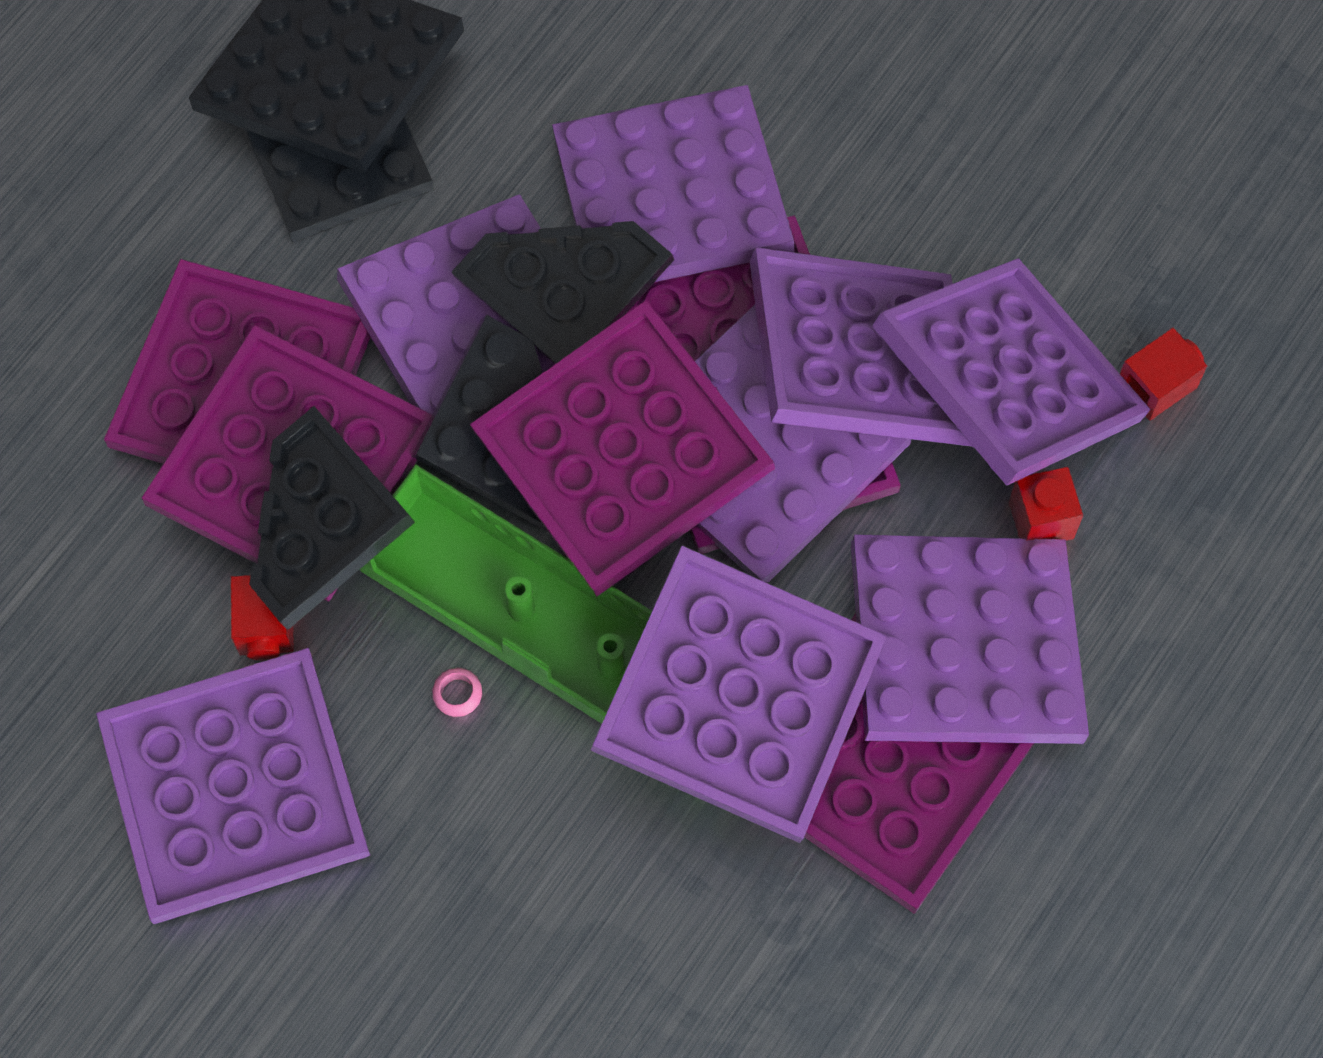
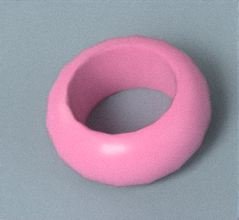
M460 667L450 668L442 672L435 680L432 688V698L436 707L445 715L452 717H462L472 713L480 704L483 695L482 684L478 677L470 670ZM454 680H463L472 686L470 698L458 705L449 704L443 700L442 693L446 685Z

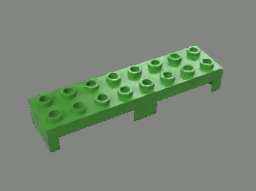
M415 464L392 495L415 523L365 564L360 571L602 724L652 610L613 586L596 597L568 558Z

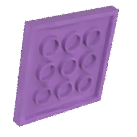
M748 85L552 124L554 140L575 226L581 225L582 228L612 226L614 222L634 221L670 251L675 259L655 282L749 263L756 247L794 253L793 235Z
M520 194L337 269V280L409 403L432 415L481 318L489 315L515 330L459 282L451 272L486 233L508 232V234L539 232L538 229L541 228ZM535 347L542 371L545 372L555 364Z
M755 248L749 262L772 423L973 447L872 326L881 312L953 284L951 274Z
M1019 258L880 313L872 325L889 345L890 349L905 364L922 387L931 395L1006 486L1141 422L1151 410Z
M754 305L695 362L711 383L717 387L718 392L774 461L775 469L697 526L748 575L768 583L911 444V439L772 423L756 306Z
M853 536L851 557L856 622L887 636L862 696L865 741L1085 743L1089 736L1065 539H1034L1026 541V539Z
M681 546L593 742L591 751L800 843L806 834L887 636Z
M309 648L96 713L149 920L153 924L370 856Z

